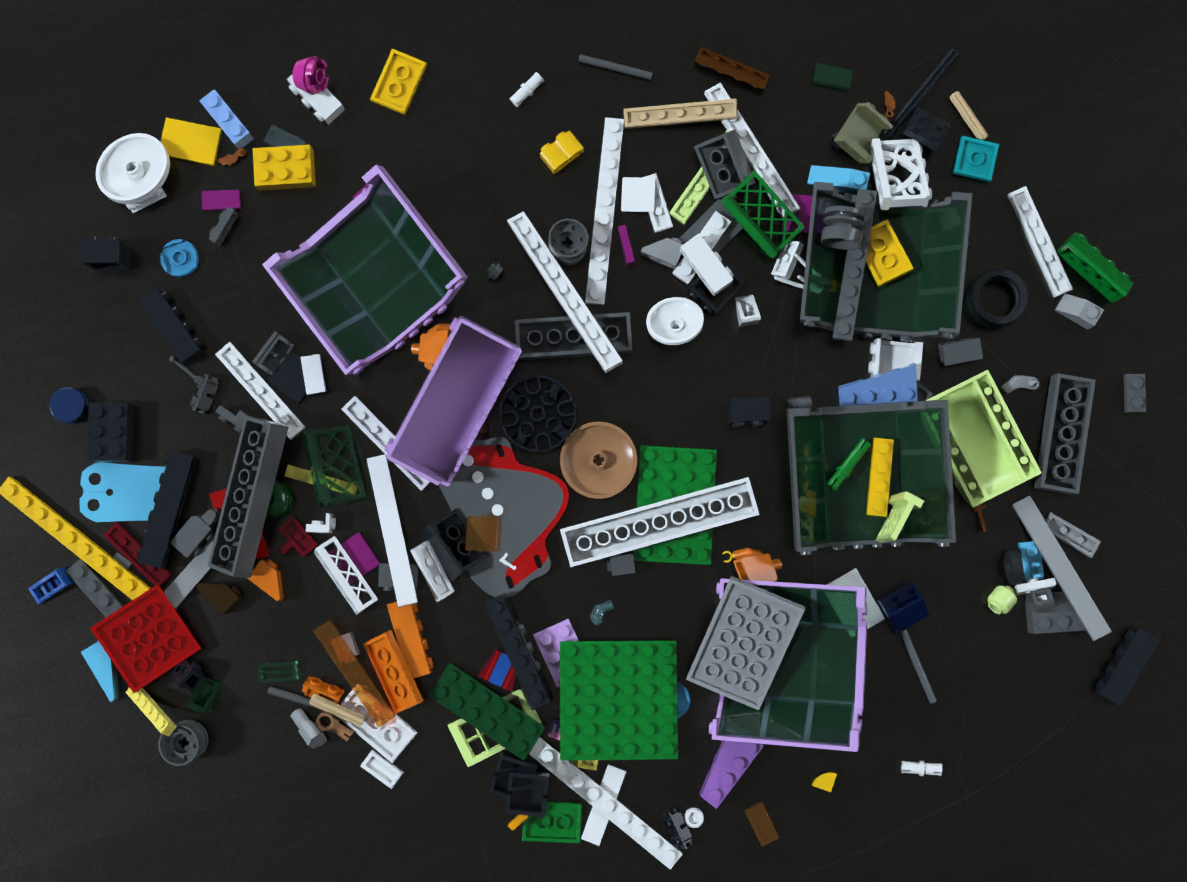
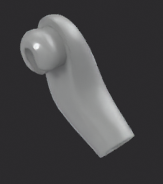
M1015 375L1001 389L1006 394L1018 388L1036 390L1039 388L1040 382L1032 376Z

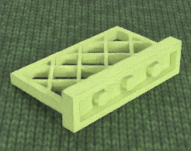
M907 491L890 496L888 504L893 507L876 541L880 543L896 541L911 510L921 508L924 500Z

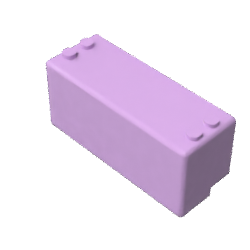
M464 316L453 319L449 328L452 330L395 438L390 437L384 449L387 452L386 458L436 485H439V483L445 486L451 485L453 478L522 353L518 345Z

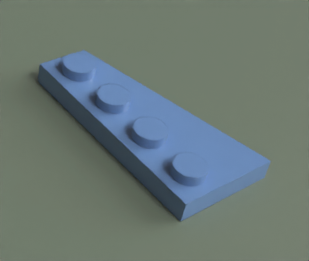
M912 363L907 367L892 369L890 372L881 375L879 373L868 379H860L838 386L840 406L917 401L916 364Z

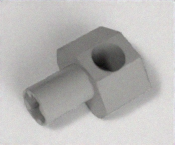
M301 708L291 714L290 717L299 728L298 732L309 747L316 748L322 746L327 741L324 732L317 727L315 722L309 720Z

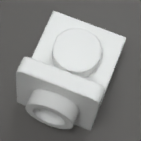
M326 513L325 525H323V521H312V524H306V532L332 533V529L336 527V518H333V514Z

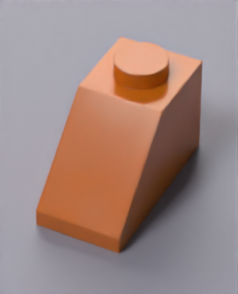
M261 559L252 571L251 578L247 579L276 601H282L284 595L281 572L276 568L278 565L270 559L267 561Z

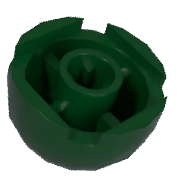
M275 481L266 517L279 519L287 516L292 511L295 499L292 489L287 484Z

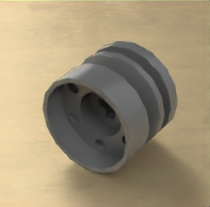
M848 206L827 207L824 212L825 218L823 219V223L827 227L822 229L821 244L841 250L859 249L862 246L863 233L859 229L864 227L865 212Z
M568 218L559 220L552 226L549 231L547 248L559 265L572 266L583 259L586 254L589 238L587 229L579 221ZM566 242H568L570 248H566Z
M192 719L176 723L177 727L170 736L160 735L158 750L161 757L167 763L174 766H183L197 759L206 751L209 743L208 733L200 722Z

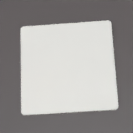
M623 177L621 211L653 212L655 178Z

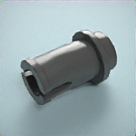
M810 395L787 399L788 409L812 407Z

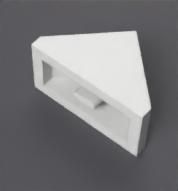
M754 295L736 297L735 305L739 327L758 324L761 316Z

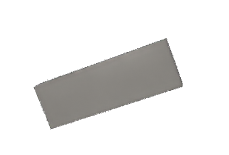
M1051 512L1048 513L1045 521L1056 539L1089 558L1094 556L1101 543L1100 540Z

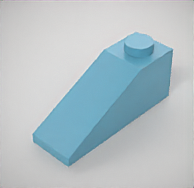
M811 165L807 184L814 186V182L834 183L833 188L839 190V192L857 195L858 189H867L870 173L848 168Z
M98 641L81 653L109 701L113 702L120 699L118 669Z

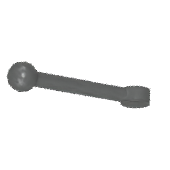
M170 356V362L176 363L194 378L195 383H198L200 376H196L181 364L176 356Z

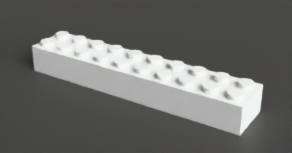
M749 477L563 528L560 531L570 567L757 516L759 511Z

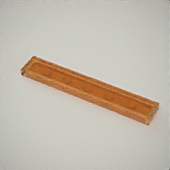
M331 619L314 629L313 632L378 728L393 719L395 714Z

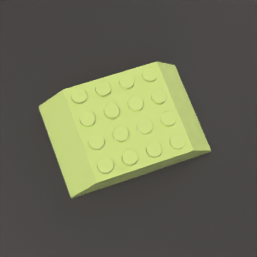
M988 370L926 400L948 399L952 479L959 493L972 508L1042 473ZM939 411L921 412L923 423L935 447L941 448Z

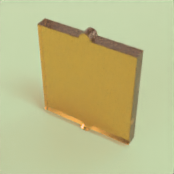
M485 515L468 516L465 550H477L481 553L483 551H496L499 518L486 517Z

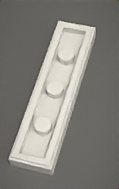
M610 764L607 765L600 786L615 799L618 796L626 770ZM593 806L581 839L599 846L609 819Z

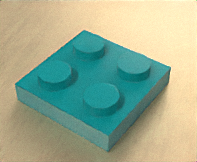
M962 136L953 174L990 182L999 144Z

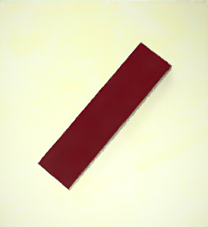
M116 522L103 535L154 585L159 584L162 587L173 575L167 568L161 569L138 563L137 553L143 545L119 522Z

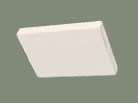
M856 568L826 584L867 587ZM867 588V615H863V619H866L868 629L884 620L885 617ZM824 590L842 623L856 624L855 592ZM847 630L851 638L856 636V630Z

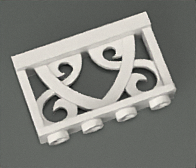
M880 138L872 139L870 155L873 156L871 162L881 210H889V207L904 206L927 207L929 200L932 199V189L928 188L929 175L925 173L926 162L925 159H922V144H919L914 139L880 141ZM899 151H905L902 155H898ZM911 151L912 156H907L906 152ZM893 161L892 165H885V162H888L890 164V162ZM897 163L912 173L903 183L897 177L887 174L896 167ZM893 181L895 183L894 185H890L889 182ZM913 189H918L920 191V195H909L906 192V190H908L911 194H915V191Z

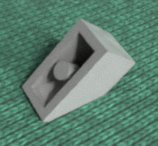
M666 238L643 247L640 255L675 269L681 257L680 247L683 244L677 238Z
M1064 294L1055 311L1088 330L1096 325L1104 309L1086 299Z

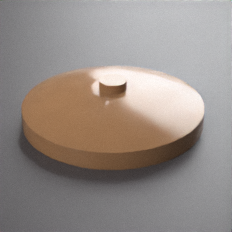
M590 422L575 429L565 440L560 454V465L566 482L573 490L588 498L604 499L617 495L629 485L636 472L637 453L631 438L621 428L607 422Z

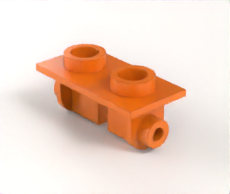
M311 676L304 682L302 689L306 696L312 697L313 694L323 695V698L337 704L340 703V698L345 692L336 685L327 684L319 678Z

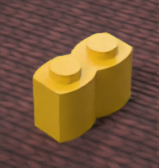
M571 131L561 132L555 138V142L552 144L547 143L541 148L540 158L553 174L560 171L584 152L583 146Z

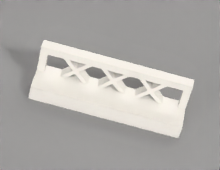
M335 536L315 548L314 554L356 615L378 600ZM334 543L338 549L337 555L328 554L325 547ZM338 559L348 563L347 571L338 569ZM349 575L359 579L358 587L349 585ZM360 591L367 592L372 598L364 605L359 599Z

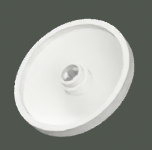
M135 133L123 136L110 144L102 153L96 167L97 184L100 190L114 202L121 204L141 202L155 194L164 184L170 169L169 154L162 143L151 135Z

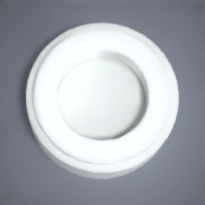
M691 807L685 812L684 820L689 827L697 828L702 825L704 815L699 808Z

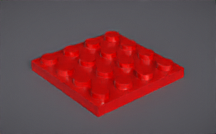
M159 584L90 628L133 693L201 649V646Z

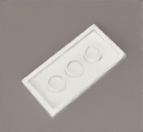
M360 683L353 688L340 704L365 716L361 727L341 718L339 719L391 763L396 760L418 733Z

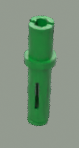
M860 439L856 447L842 465L836 468L835 474L826 483L830 488L833 487L834 491H837L842 482L850 476L852 469L869 447H871V444L868 441L865 442V439Z

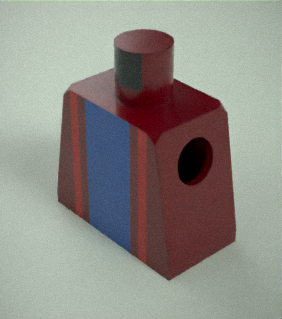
M496 649L480 671L478 677L512 692L517 675L506 651L502 652Z

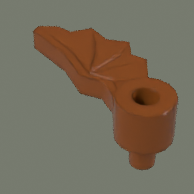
M885 91L886 112L884 115L891 120L894 115L892 111L896 107V102L893 96L888 91Z
M239 148L235 154H228L223 158L216 159V162L221 163L223 166H231L236 164L239 156L245 157L247 151Z
M979 504L972 509L973 512H977L981 531L987 533L981 509L986 507Z

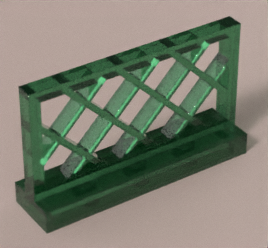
M349 425L313 431L312 429L304 430L302 438L318 507L323 508L330 504L365 498V490ZM337 432H346L347 438L344 442L334 437ZM323 434L330 439L324 446L317 441L316 435ZM331 440L341 445L337 453L327 448ZM343 447L351 453L348 460L338 455ZM324 450L334 456L329 464L321 458ZM335 458L345 463L341 471L331 466ZM347 465L355 470L353 478L342 473ZM328 468L338 474L333 482L326 478L325 473ZM340 476L349 481L345 489L335 484ZM351 483L359 487L360 494L353 495L347 491ZM332 487L342 492L339 498L331 499L329 491Z

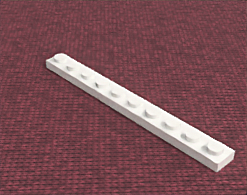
M605 117L585 304L604 306L624 119Z
M524 211L508 219L509 227L605 373L621 365L622 359Z
M539 738L530 755L671 870L682 856V852L569 760L560 761V753L544 739Z

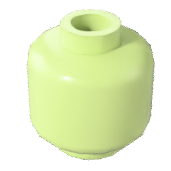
M997 586L987 598L988 607L996 614H1007L1017 603L1015 591L1010 586Z

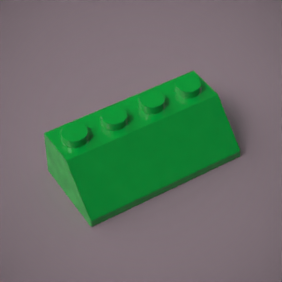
M1075 232L1056 251L1063 260L1111 303L1125 297L1134 284L1126 273L1120 272L1116 268V264L1101 255L1102 252L1097 247L1091 246L1087 242V238L1082 234Z

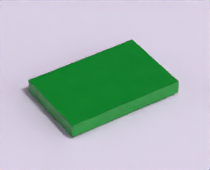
M547 801L545 817L529 816L523 821L522 841L581 843L582 803Z

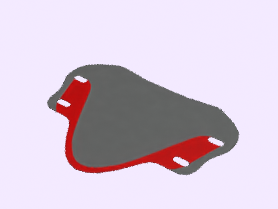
M506 438L474 439L468 451L469 455L473 457L474 463L471 466H465L462 462L451 485L445 486L439 483V487L451 511L457 508L489 554L487 558L468 570L470 578L487 594L497 597L506 593L508 598L518 594L530 581L546 574L550 570L551 561L545 546V539L563 515L568 504L569 492L565 483L557 476L540 469L519 464L511 444ZM498 444H500L503 448V457H500L498 455L496 446ZM476 471L481 472L484 476L483 481L480 483H476L472 479V475ZM491 488L493 490V497L491 499L483 498V489ZM496 504L503 507V513L499 516L492 513V507ZM505 553L508 554L505 560L511 565H515V570L499 561ZM535 555L540 556L542 562L541 568H538L536 566L534 560ZM507 576H511L514 584V587L512 589H510L507 585Z

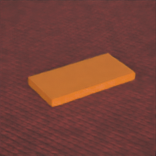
M391 630L363 643L395 714L424 701Z

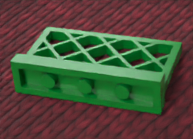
M755 170L726 197L724 196L719 201L771 259L805 228ZM755 176L759 181V190H748L749 181ZM737 192H745V203H737L732 197ZM748 192H759L758 204L748 203ZM762 193H770L772 196L771 204H761ZM747 206H758L757 217H749L747 215ZM761 206L771 207L770 218L760 217ZM774 207H782L784 209V218H773ZM760 220H770V231H762L759 228ZM773 220L783 221V232L773 231ZM787 221H794L799 226L793 232H786ZM772 234H783L782 242L776 247L772 243Z

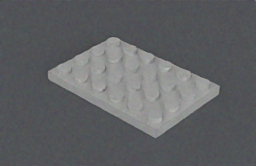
M730 576L686 680L759 710L801 620L805 607Z

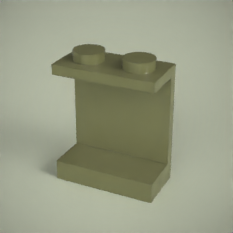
M869 102L857 103L834 139V142L858 163L871 162L873 156L868 152L872 139H877L883 129H892L893 127L888 121L889 119L875 110L876 107Z

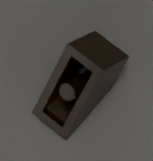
M202 583L196 585L197 589L221 614H227L243 599L240 595L242 593L241 590L234 584Z

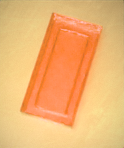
M762 801L744 810L761 846L779 839Z

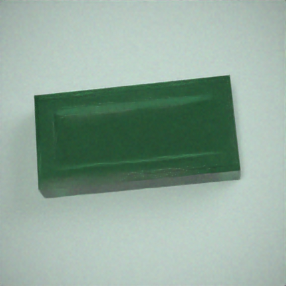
M816 63L812 83L849 90L853 70Z

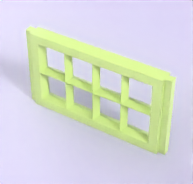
M522 688L502 697L508 702L518 698L524 710L523 712L542 724L536 710L531 709ZM462 718L448 724L449 730L467 767L506 749L500 744L490 748L484 737L485 734L476 729L478 734L466 739L461 726L468 722ZM480 737L486 751L475 756L469 742Z

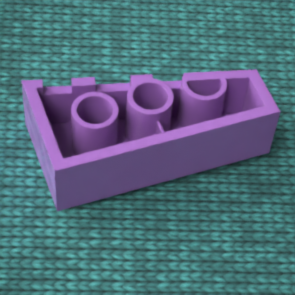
M730 720L726 733L750 735L734 721ZM722 740L699 793L700 796L717 809L764 745L760 743Z

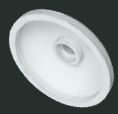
M682 297L667 298L658 302L651 308L646 319L649 334L658 342L667 345H680L691 341L701 332L704 324L701 308L692 300Z

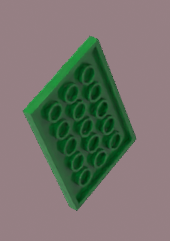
M640 446L637 508L715 487L717 450ZM713 528L635 549L634 561L711 565Z

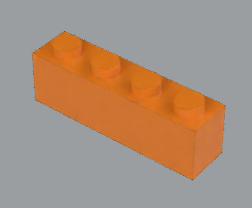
M397 602L387 604L398 646L412 677L416 678L432 673L431 669L434 668L432 658L428 657L426 652L429 646L426 638L423 639L421 631L424 629L421 619L418 620L416 612H418L417 603L400 608Z

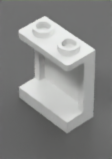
M876 338L874 343L870 345V354H873L872 361L869 362L868 373H871V377H873V375L879 373L881 375L890 372L892 369H900L915 363L916 381H920L923 342L905 343Z

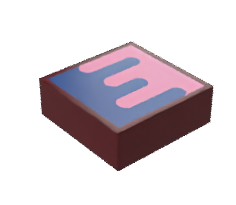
M552 718L547 733L548 738L560 741V720Z

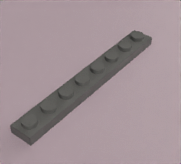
M858 189L855 208L865 212L864 227L859 229L863 233L862 246L859 249L847 250L833 332V339L850 342L853 340L877 191Z

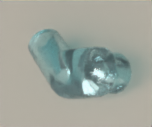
M609 600L594 606L590 615V620L594 625L602 623L604 612L614 609L612 601Z

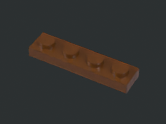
M703 47L700 48L695 58V61L701 66L713 68L717 72L730 75L738 81H745L755 88L765 89L770 78L769 74Z

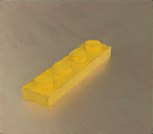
M873 438L866 515L887 517L894 444L892 439Z

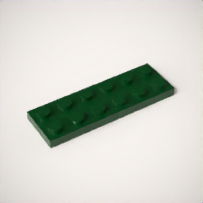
M452 663L448 664L428 695L523 761L526 760L546 729L544 725Z

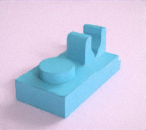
M1033 541L1018 543L1024 569L1023 580L1027 581L1033 578L1044 579L1042 556Z

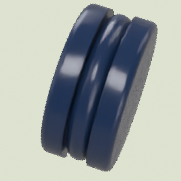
M65 387L57 390L52 395L49 407L51 414L58 421L75 424L82 421L88 414L89 401L80 390Z

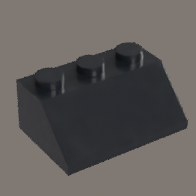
M457 508L429 524L420 533L424 541L430 542L441 566L452 581L489 556Z

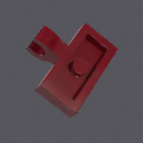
M294 516L278 528L288 539L278 548L282 555L287 554L294 547L304 558L318 546V543L306 532Z

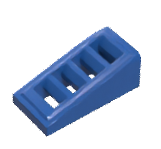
M65 567L54 570L28 588L38 605L74 583L73 579L66 573L67 569ZM39 586H40V588H41V590L43 591V593H44L45 596H42V594L40 593V591H39V589H38Z

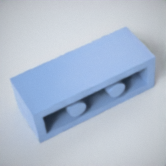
M215 89L200 100L201 104L238 149L243 148L254 139Z

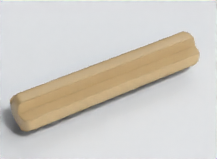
M954 92L950 96V100L973 134L979 140L986 139L988 133L960 92Z
M313 694L310 699V705L358 727H361L364 723L365 716L317 694Z

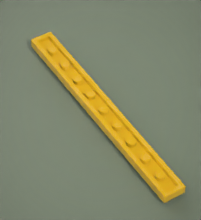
M12 476L8 477L0 487V495L130 599L134 600L151 589L150 586L130 570L124 568L111 555Z

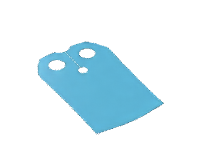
M98 462L89 466L82 472L80 485L83 487L84 492L80 498V512L94 522L148 521L149 513L154 509L155 505L153 502L156 491L159 492L161 485L159 484V478L161 473H164L166 467ZM92 473H98L101 476L99 484L92 485L89 482V476ZM112 489L113 495L108 496L106 491ZM91 499L99 501L100 506L98 510L91 511L88 509L87 505Z

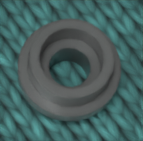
M499 262L496 265L492 263L487 269L488 279L492 278L495 280L502 272L503 268Z

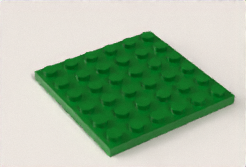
M560 641V761L678 759L676 641Z

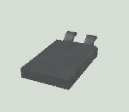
M734 195L732 198L737 201L738 197ZM718 199L679 240L682 241V244H685L694 236L700 234L715 211L729 219L731 223L712 249L713 253L715 251L719 253L743 228L719 202L720 199ZM747 207V215H749L751 210Z

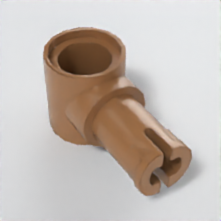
M322 711L317 717L316 725L320 730L333 732L346 742L354 732L341 724L339 719L328 712ZM321 717H329L331 723L323 724Z

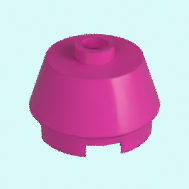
M316 56L298 60L293 68V82L295 86L310 95L319 94L320 91H324L329 77H325V68L328 67L327 63Z

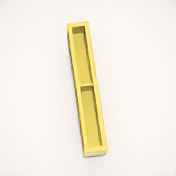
M291 465L287 466L285 473L286 477L354 497L359 486Z
M129 687L126 691L127 695L161 734L170 736L177 727L143 687L135 693Z

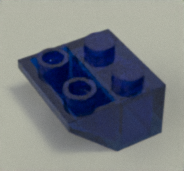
M907 582L876 600L895 634L929 616L924 599L914 582Z

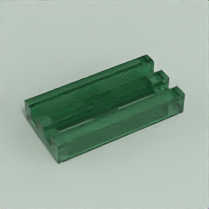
M298 661L258 664L259 683L299 680ZM293 666V669L262 670L263 667ZM293 673V676L263 679V675Z

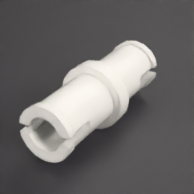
M535 72L509 98L511 102L518 108L544 82L543 78Z
M921 760L919 762H901V773L919 774V776H924V774L942 776V763H924Z

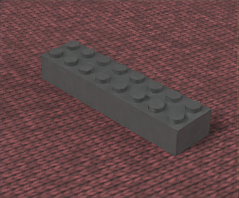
M245 415L207 567L232 577L251 578L288 426L263 418Z

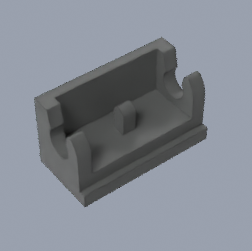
M274 331L252 362L272 375L295 345Z
M978 337L938 344L941 363H944L945 366L983 359L981 341Z

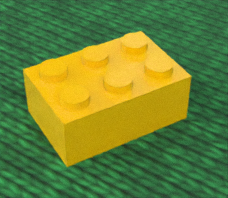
M310 145L253 148L254 183L259 191L316 187L314 150Z

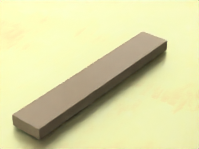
M737 99L624 109L625 129L738 119Z

